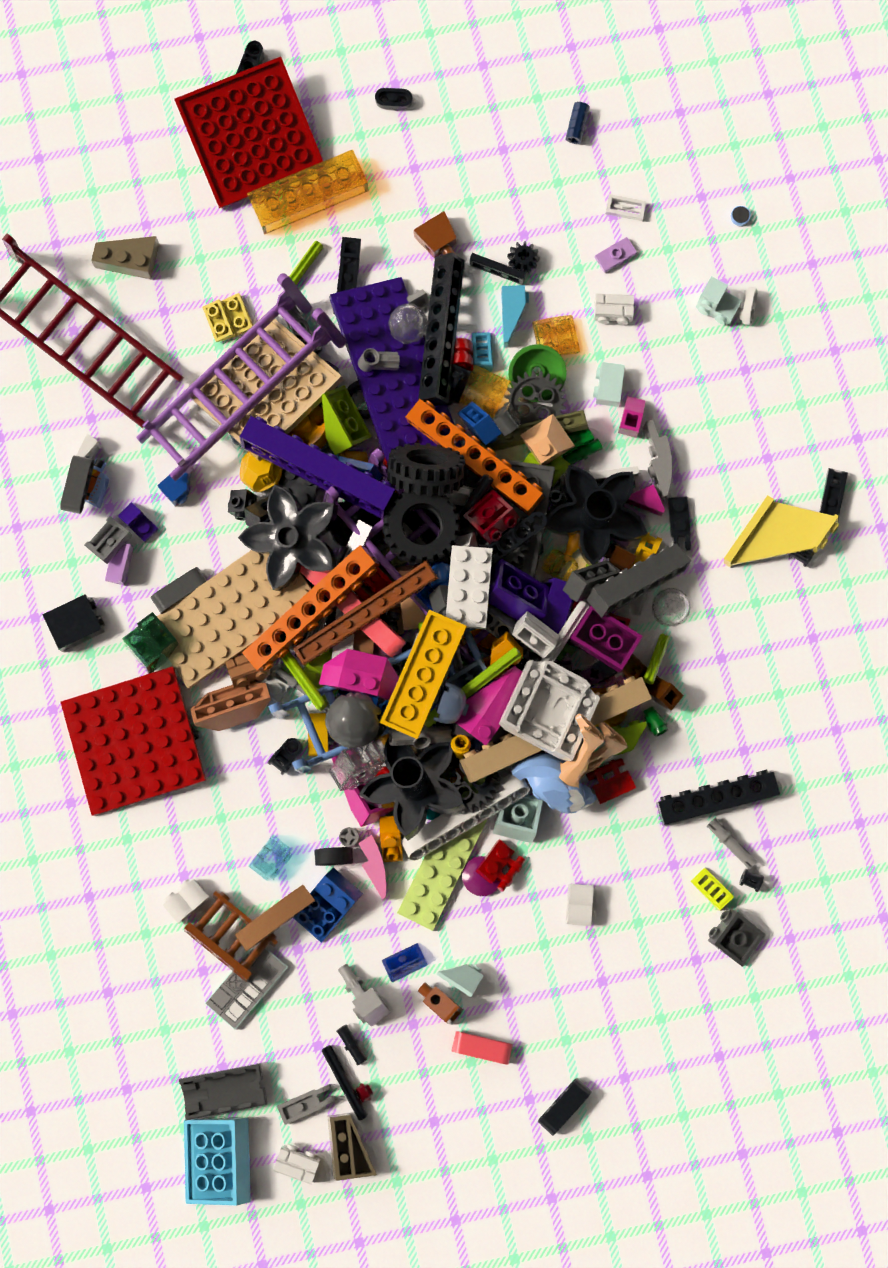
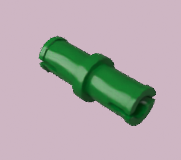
M596 438L594 441L564 455L563 458L573 465L582 459H588V456L602 450L603 447L599 439Z

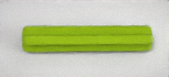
M313 242L289 275L295 285L298 284L322 251L323 245L320 242Z
M664 633L660 634L643 679L649 685H652L655 681L670 637Z

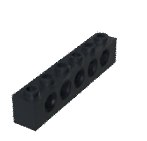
M766 769L756 772L757 776L751 778L747 774L737 777L735 782L730 783L729 779L717 782L718 786L711 788L710 784L698 787L699 791L691 793V789L681 791L678 797L672 798L671 794L660 797L661 801L656 802L661 824L664 826L778 796L780 791L774 772L768 773ZM753 781L760 784L759 792H754L751 789ZM734 786L740 788V797H735L732 794ZM715 791L720 792L722 795L720 802L713 800L712 795ZM694 797L702 798L703 805L701 807L694 805ZM676 801L683 804L684 809L682 812L675 811L674 804Z

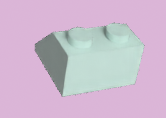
M527 794L525 797L499 811L496 816L493 834L532 843L537 834L543 800H538L535 796Z

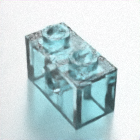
M272 834L248 867L266 881L274 880L281 872L278 868L282 863L287 864L292 858L293 854L291 852L293 849ZM274 854H276L275 859L277 860V862H271L269 864V858H267L268 855L273 856Z

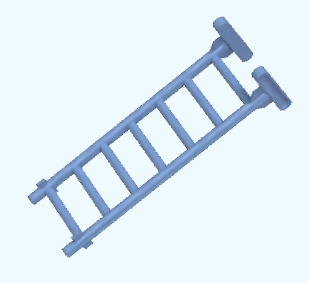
M466 628L464 637L474 660L481 658L483 661L471 633L475 629ZM412 649L389 658V662L391 665L408 659ZM451 665L449 677L456 673L453 665ZM491 680V681L488 682L486 685H484L482 688H485L487 685H489L490 683H492L494 680ZM324 686L317 689L321 695L326 696L329 705L333 704L335 697L332 691L336 690V688ZM306 694L285 704L276 702L268 706L271 714L278 719L289 716L288 710L298 707L318 755L309 760L301 758L292 762L295 771L301 774L311 771L314 765L354 749L339 746L325 752L305 706L306 702L311 701ZM434 703L431 708V711L435 709L438 704ZM387 727L381 736L388 734L390 727Z

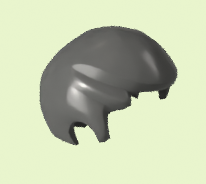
M359 692L341 695L329 706L325 717L326 729L330 737L341 746L347 748L364 747L371 743L378 733L379 719L377 716L382 713L381 708L373 703L371 697L362 695Z

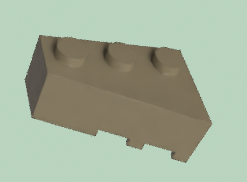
M348 1113L327 1115L333 1178L336 1181L376 1176L377 1173L373 1168L351 1115Z

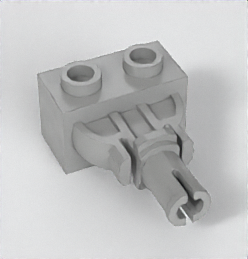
M344 964L338 969L346 983V991L348 993L352 991L356 998L351 1001L355 1006L352 1010L363 1024L367 1022L372 1027L391 1013L380 995L372 987L367 991L364 990L361 985L363 980L355 976L348 964Z

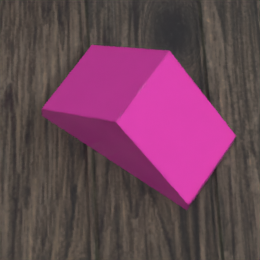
M654 484L632 493L626 502L662 517L665 511Z

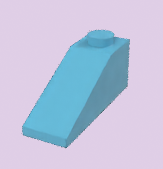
M525 285L502 286L503 348L508 347L523 315L525 305L529 303V292H525Z

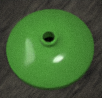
M533 344L522 348L514 355L508 369L509 382L512 388L514 386L511 381L518 382V375L522 379L525 378L524 372L531 376L532 370L535 367H539L540 371L543 372V377L550 373V380L555 377L557 378L555 385L561 383L562 386L559 389L561 391L566 381L567 370L562 356L555 349L543 344ZM525 386L522 392L524 395L529 396L533 393V388ZM548 389L543 390L541 396L544 399H550L552 392ZM535 397L534 400H528L531 402H539L537 397Z

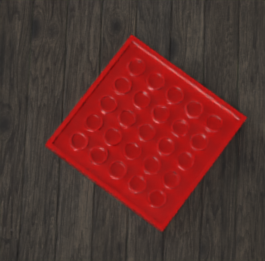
M281 56L174 98L219 209L325 167Z
M173 666L60 701L91 816L207 781L177 674Z

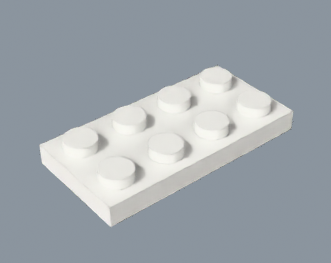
M452 545L446 617L466 625L467 628L486 630L493 549Z

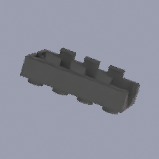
M261 1063L180 1078L179 1084L181 1085L185 1103V1121L267 1105L265 1087L261 1088L260 1081L264 1079Z

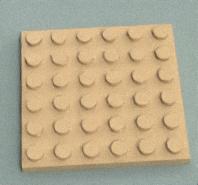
M276 319L264 328L291 357L295 356L305 346L301 340ZM259 335L243 348L270 378L286 364ZM312 352L228 433L240 443L239 436L250 416L254 418H263L272 427L278 426L282 428L288 435L322 402L321 395L334 390L344 379L315 352ZM238 355L221 369L248 398L265 384ZM216 375L200 389L227 419L243 405ZM195 395L191 398L220 426L222 425ZM251 453L259 462L263 459Z

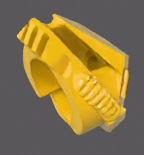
M247 452L241 460L240 480L253 492H264L274 485H278L283 469L265 459L259 462L250 452Z

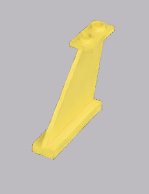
M767 495L724 557V564L731 568L732 565L811 549L817 553L819 549L823 550L828 543V535L830 533L834 534L839 527V523H837L839 516L774 502V499Z

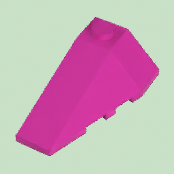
M513 666L485 688L480 689L475 695L466 699V704H469L466 716L461 715L460 719L455 723L484 745H487L501 726L499 722L522 671Z
M352 749L332 758L350 809L361 827L379 821L380 817L386 816L394 810V807L387 809L377 808L361 799L359 793L365 784L376 776V772L374 770L371 772L363 764L364 761Z

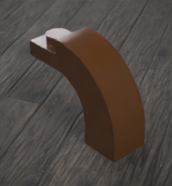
M632 653L621 672L626 678L634 676L635 679L640 677L644 679L647 667ZM656 676L652 685L645 683L652 700L670 711L684 697L672 683L663 680L659 676Z

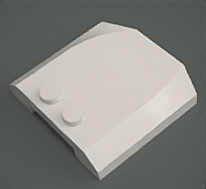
M529 660L524 667L499 725L506 731L547 753L570 762L573 760L583 738L575 716L580 713L590 721L600 697L594 694L590 688L591 685L586 679L552 661L536 662Z

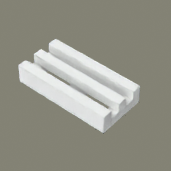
M609 194L605 214L642 221L646 201ZM611 201L620 202V203H626V204H631V205H636V206H641V209H640V208H635V207H630V206H627V205L614 204V203H611Z

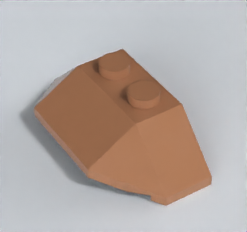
M252 681L245 687L235 688L232 684L207 693L190 711L195 726L222 731L257 719L271 701V697L266 683Z

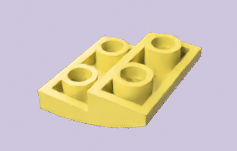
M240 293L234 294L222 301L218 299L202 307L216 342L244 334L253 326Z

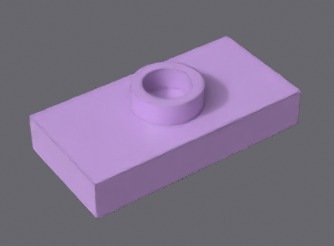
M625 237L596 254L594 258L605 273L635 256L637 251L628 237Z

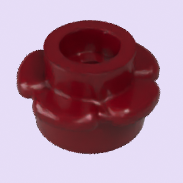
M361 1083L356 1088L357 1095L363 1103L366 1101L370 1102L373 1095L372 1089L368 1084L364 1085Z

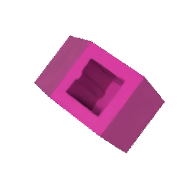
M630 396L626 397L618 429L619 434L637 438L646 400Z

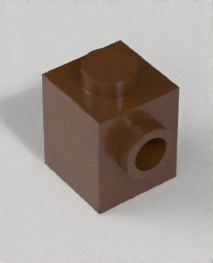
M611 544L603 556V561L608 560L620 571L625 568L629 570L637 556L618 545Z

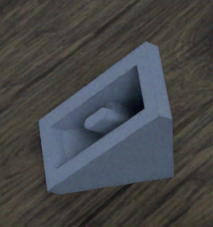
M479 658L465 665L449 677L447 682L462 688L487 667L482 659Z

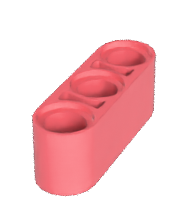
M456 1031L451 1051L509 1065L513 1044Z

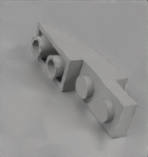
M652 419L645 421L644 428H642L645 440L648 439L650 444L648 447L650 456L655 458L650 461L647 469L650 478H654L656 484L654 486L661 500H665L671 485L672 455L667 435L659 437Z

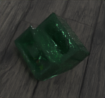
M153 612L137 623L138 627L122 638L125 647L148 674L165 664L178 645L176 638Z

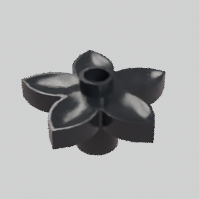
M569 465L564 479V488L570 502L561 504L550 512L545 528L559 535L569 536L578 533L579 551L589 566L598 563L606 554L610 545V537L625 542L645 537L648 532L644 522L634 511L623 507L633 491V471L613 474L606 478L601 486H598L596 480L589 472Z
M278 485L273 486L267 502L270 522L252 524L238 536V539L252 551L270 554L266 563V573L273 590L279 591L289 586L298 576L301 565L306 569L323 573L331 572L337 566L333 550L320 537L332 528L337 517L338 505L328 502H314L302 509L296 496L289 490Z
M388 737L384 746V761L390 772L372 778L359 793L361 799L371 806L385 809L394 807V821L407 841L417 835L423 828L427 819L428 809L440 814L456 813L466 809L463 798L457 788L450 781L444 779L453 768L455 760L451 742H440L431 745L417 757L409 745L390 746Z

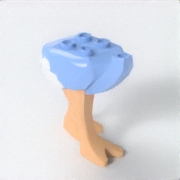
M580 713L575 718L583 734L584 742L572 761L559 759L549 753H540L528 756L511 767V772L517 779L522 780L526 778L533 789L532 793L538 800L542 799L551 809H556L566 814L576 813L579 810L585 809L597 800L596 795L591 792V789L581 783L583 776L588 772L594 771L612 755L618 754L628 747L625 739L605 722L599 724L601 733ZM605 741L604 746L595 751Z

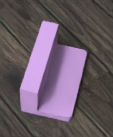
M127 543L110 560L105 576L106 582L125 586L134 547L131 544Z

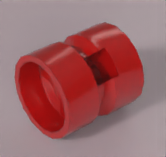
M456 338L453 364L472 371L474 369L473 358L471 357L473 355V342L467 338Z

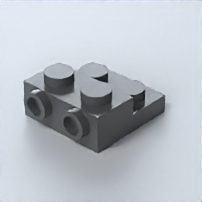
M730 908L729 911L726 910L722 913L719 925L709 931V939L707 941L743 967L766 934L739 912Z

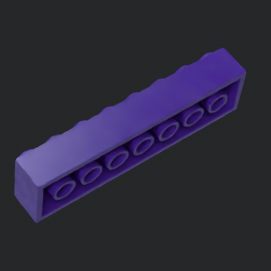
M250 416L239 436L243 449L326 491L332 486L339 493L340 498L381 519H384L387 508L394 499L395 489L392 488L393 485L374 479L375 476L369 472L364 471L362 473L356 470L357 467L349 462L344 464L339 461L337 456L321 452V449L314 444L309 446L303 443V440L296 435H292V437L287 435L285 430L278 426L272 427L268 425L267 421L261 417L254 418Z

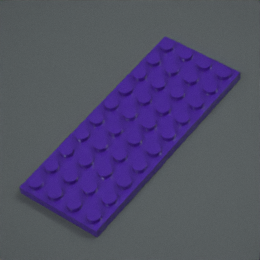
M402 277L333 293L329 296L341 334L347 340L346 348L387 465L389 453H391L392 449H396L397 446L404 447V444L415 445V443H420V445L431 443L432 446H437V444L409 424L405 418L418 402L425 340L415 312H413L407 301L409 295ZM372 348L379 352H398L400 362L398 370L373 369L370 372H365L359 368L358 360L366 349ZM365 358L369 363H372L370 358ZM448 405L435 406V411L439 414L441 412L445 413L450 417V422L454 424ZM428 417L425 423L432 424L435 418ZM443 429L440 435H448L450 433V429ZM459 440L455 446L461 448V441Z

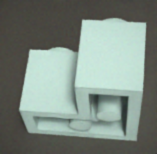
M711 276L695 308L703 315L714 317L722 325H730L743 300L726 292L728 284Z

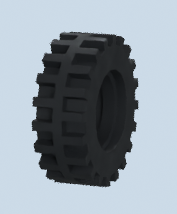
M415 443V445L404 444V447L397 446L396 449H392L391 453H389L387 481H390L391 485H396V489H404L406 493L415 492V495L427 494V496H432V494H438L443 496L444 493L452 494L453 490L459 491L460 487H463L465 459L463 455H460V452L452 451L450 447L442 448V445L432 446L431 443H426V445H420V443Z

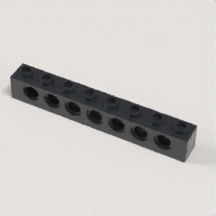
M453 252L435 257L418 400L421 399L424 402L428 400L434 406L449 403L465 262L464 259Z

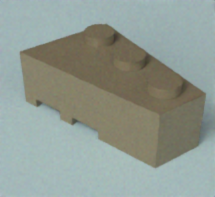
M157 236L95 242L91 261L96 269L151 280L160 243Z

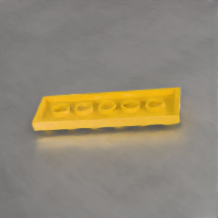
M432 610L428 611L381 718V724L415 739L419 738L465 633L466 625Z

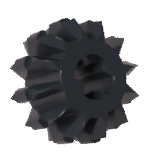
M526 241L523 242V245L517 242L516 248L511 246V253L507 254V258L510 260L508 265L514 266L513 268L520 269L523 272L526 270L530 274L531 268H537L536 262L540 260V257L537 256L539 251L538 249H533V243L527 246ZM522 255L526 256L525 260L521 259Z

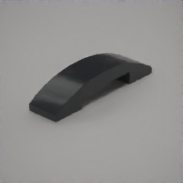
M342 236L337 292L357 288L362 240L360 238Z

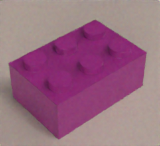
M590 606L569 642L620 673L643 636L610 615L601 618L595 609Z

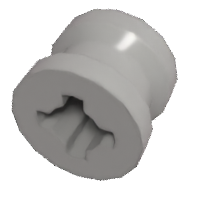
M346 827L341 830L339 841L345 847H354L359 842V834L354 828Z

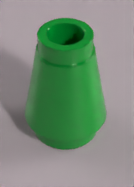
M653 706L643 711L650 734H653L654 737H658L669 730L667 727L668 723Z

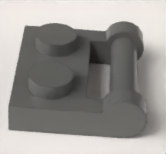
M111 516L106 519L107 522L96 535L84 544L88 550L106 564L110 562L133 535Z

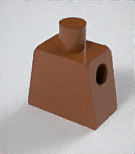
M445 211L413 230L414 238L432 257L435 258L440 254L444 255L451 252L456 254L452 247L457 244V238Z
M424 982L418 989V992L425 997L423 1003L449 1025L464 1010L437 986L432 988ZM439 997L440 1002L438 1004H435V999Z

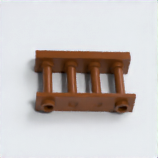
M215 891L213 893V898L216 900L215 903L198 923L191 924L189 922L184 927V932L247 982L252 975L250 972L251 965L269 944L274 948L278 944L277 936L273 933L261 941L244 962L239 963L236 961L234 954L242 946L238 939L234 941L229 949L226 948L225 950L218 946L220 944L219 941L238 918L246 925L252 922V920L230 903V898L225 893L220 892L219 894ZM224 906L232 914L217 932L208 938L203 933V928L218 910Z

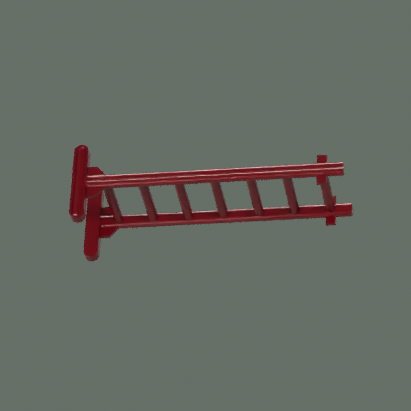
M6 233L2 241L9 256L17 263L21 260L24 263L0 290V303L30 267L45 277L47 281L15 319L1 308L0 318L143 429L142 425L145 421L137 415L138 412L169 375L179 383L183 381L184 377L22 251L16 240ZM55 285L68 295L70 299L39 337H37L21 324L51 287ZM78 303L91 313L93 317L63 354L60 355L44 342L75 304ZM99 321H101L114 331L116 335L87 371L83 373L67 360ZM122 339H124L137 349L139 354L112 387L106 391L90 378ZM147 357L160 367L162 372L130 410L118 401L114 395Z

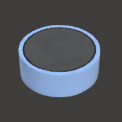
M745 206L735 207L730 215L732 223L737 226L746 225L750 219L749 209Z

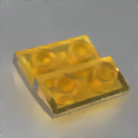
M573 315L551 317L532 322L536 344L552 347L560 355L578 354L580 352Z
M475 365L459 403L467 406L469 403L474 402L489 414L491 418H494L511 381Z

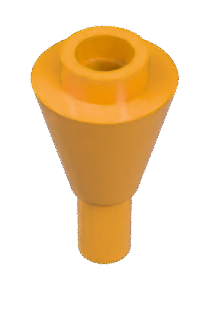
M578 533L569 535L567 549L561 558L566 563L569 562L573 553L579 549Z

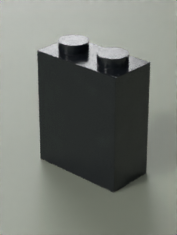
M84 594L42 614L55 644L61 652L105 632L103 628L105 622L101 615L97 616L95 611L97 605L93 597L89 598Z

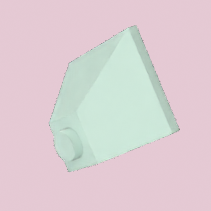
M473 963L470 966L464 964L438 970L436 973L437 976L469 997H472L484 976L480 973L482 969Z

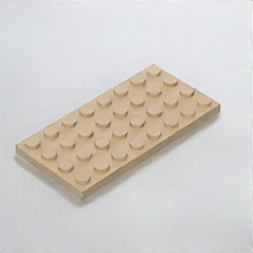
M250 550L189 595L156 616V619L177 642L168 655V659L188 689L225 665V661L241 654L312 589L301 572H299L296 579L289 586L275 591L272 589L266 573V563L270 554ZM152 619L151 621H149V622L147 623V626H148V627L150 626V624L153 622L154 619ZM151 630V632L155 634L156 637H160L161 641V638H163L162 635L159 632L157 634L155 631L153 632ZM163 638V645H164L165 648H166V651H164V652L166 653L167 650L169 649V647H168L169 644H168V642Z

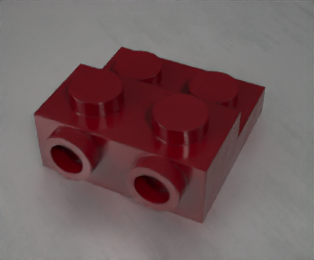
M493 489L463 515L466 521L489 544L493 541H498L502 537V533L506 529L514 527L520 518L513 507Z

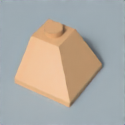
M554 414L520 435L539 465L546 466L575 447Z

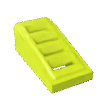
M705 867L690 881L718 911L734 898ZM706 875L708 879L700 885L698 882ZM712 881L714 884L706 891L704 888ZM718 887L720 890L712 897L710 894ZM724 894L725 897L718 903L716 899Z

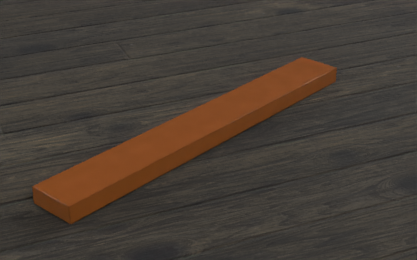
M428 561L423 562L294 647L293 650L302 665H307L438 579Z

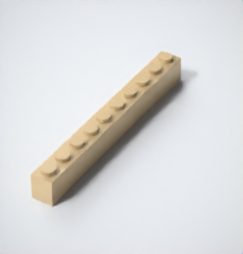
M632 676L623 680L624 684L619 687L617 684L606 688L607 692L600 695V692L595 693V695L600 697V700L590 722L595 726L652 699L643 678L635 679ZM508 733L500 737L501 741L496 744L491 741L487 745H482L483 750L475 752L474 749L463 754L465 758L459 761L469 783L533 755L542 749Z

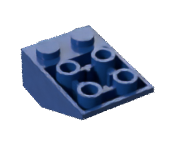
M333 867L311 891L310 894L315 900L314 903L299 912L293 919L322 943L364 893Z

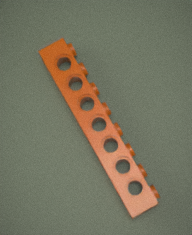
M419 399L405 416L407 422L435 444L442 445V448L450 447L452 451L460 452V455L464 456L466 468L479 478H482L484 474L491 476L493 482L490 486L530 516L544 498L543 489L536 483L530 484L526 481L527 477L522 472L518 471L516 473L511 469L512 465L505 459L500 461L495 457L497 454L492 449L482 447L480 445L481 441L475 436L469 437L465 434L466 430L462 426L452 424L450 417L445 413L441 412L439 414L435 411L436 407L428 400L424 402ZM428 417L435 418L432 424L425 423ZM443 429H450V433L448 435H440ZM459 440H464L465 445L458 448L455 446ZM479 452L481 455L478 459H472V453ZM487 465H496L493 471L486 470ZM506 475L512 477L508 483L501 482L502 477ZM520 487L527 489L524 495L516 493Z
M359 545L246 648L242 654L257 671L266 672L274 666L273 662L278 658L284 657L293 644L296 645L304 638L303 635L307 631L314 630L321 618L328 617L333 612L332 608L346 601L347 595L352 590L356 591L359 589L366 577L373 576L380 564L364 546ZM359 565L360 572L354 575L353 568ZM344 578L345 586L340 589L338 582ZM329 592L330 599L325 602L323 599L324 594ZM314 605L316 611L313 615H310L309 608ZM300 619L301 625L296 629L294 622ZM282 632H285L286 639L284 642L280 641V635ZM268 645H270L272 651L270 655L267 656L265 653V649Z

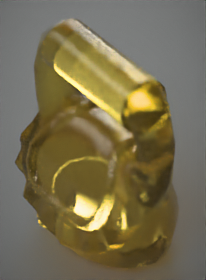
M552 549L541 568L553 578L567 582L572 571L577 570L579 567L574 557L564 554L558 549ZM567 561L572 562L563 578H561L559 574Z

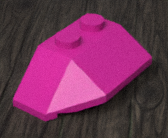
M346 649L323 665L319 685L354 693L359 692L362 695L389 701L399 676L388 658Z

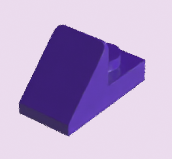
M132 502L117 515L145 543L159 530Z

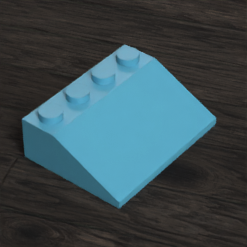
M229 1117L184 1120L186 1204L238 1206L251 1202L248 1118Z

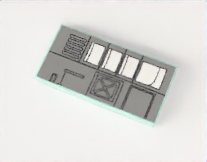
M257 945L251 948L239 963L244 962ZM267 948L251 965L250 972L252 975L247 982L231 971L204 1003L234 1030L237 1029L288 968L286 964Z

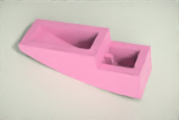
M371 835L358 843L368 859L367 862L362 864V867L383 900L386 898L387 893L386 872L379 847Z

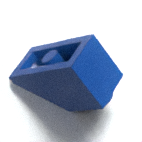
M185 472L177 481L168 475L157 485L159 490L174 506L177 504L181 505L188 499L191 473L187 474Z

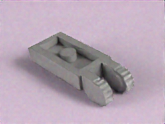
M327 1084L316 1090H310L277 1105L284 1125L322 1109L323 1106L336 1101V1096H330L320 1102L317 1096L322 1092L329 1091L332 1088L331 1085Z

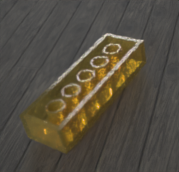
M352 149L247 193V196L261 230L265 235L369 191L368 181Z

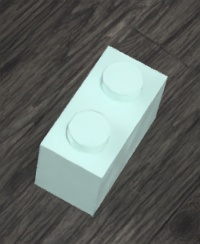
M602 362L600 368L597 367L595 379H599L598 386H594L593 398H596V404L619 407L625 369L624 364Z

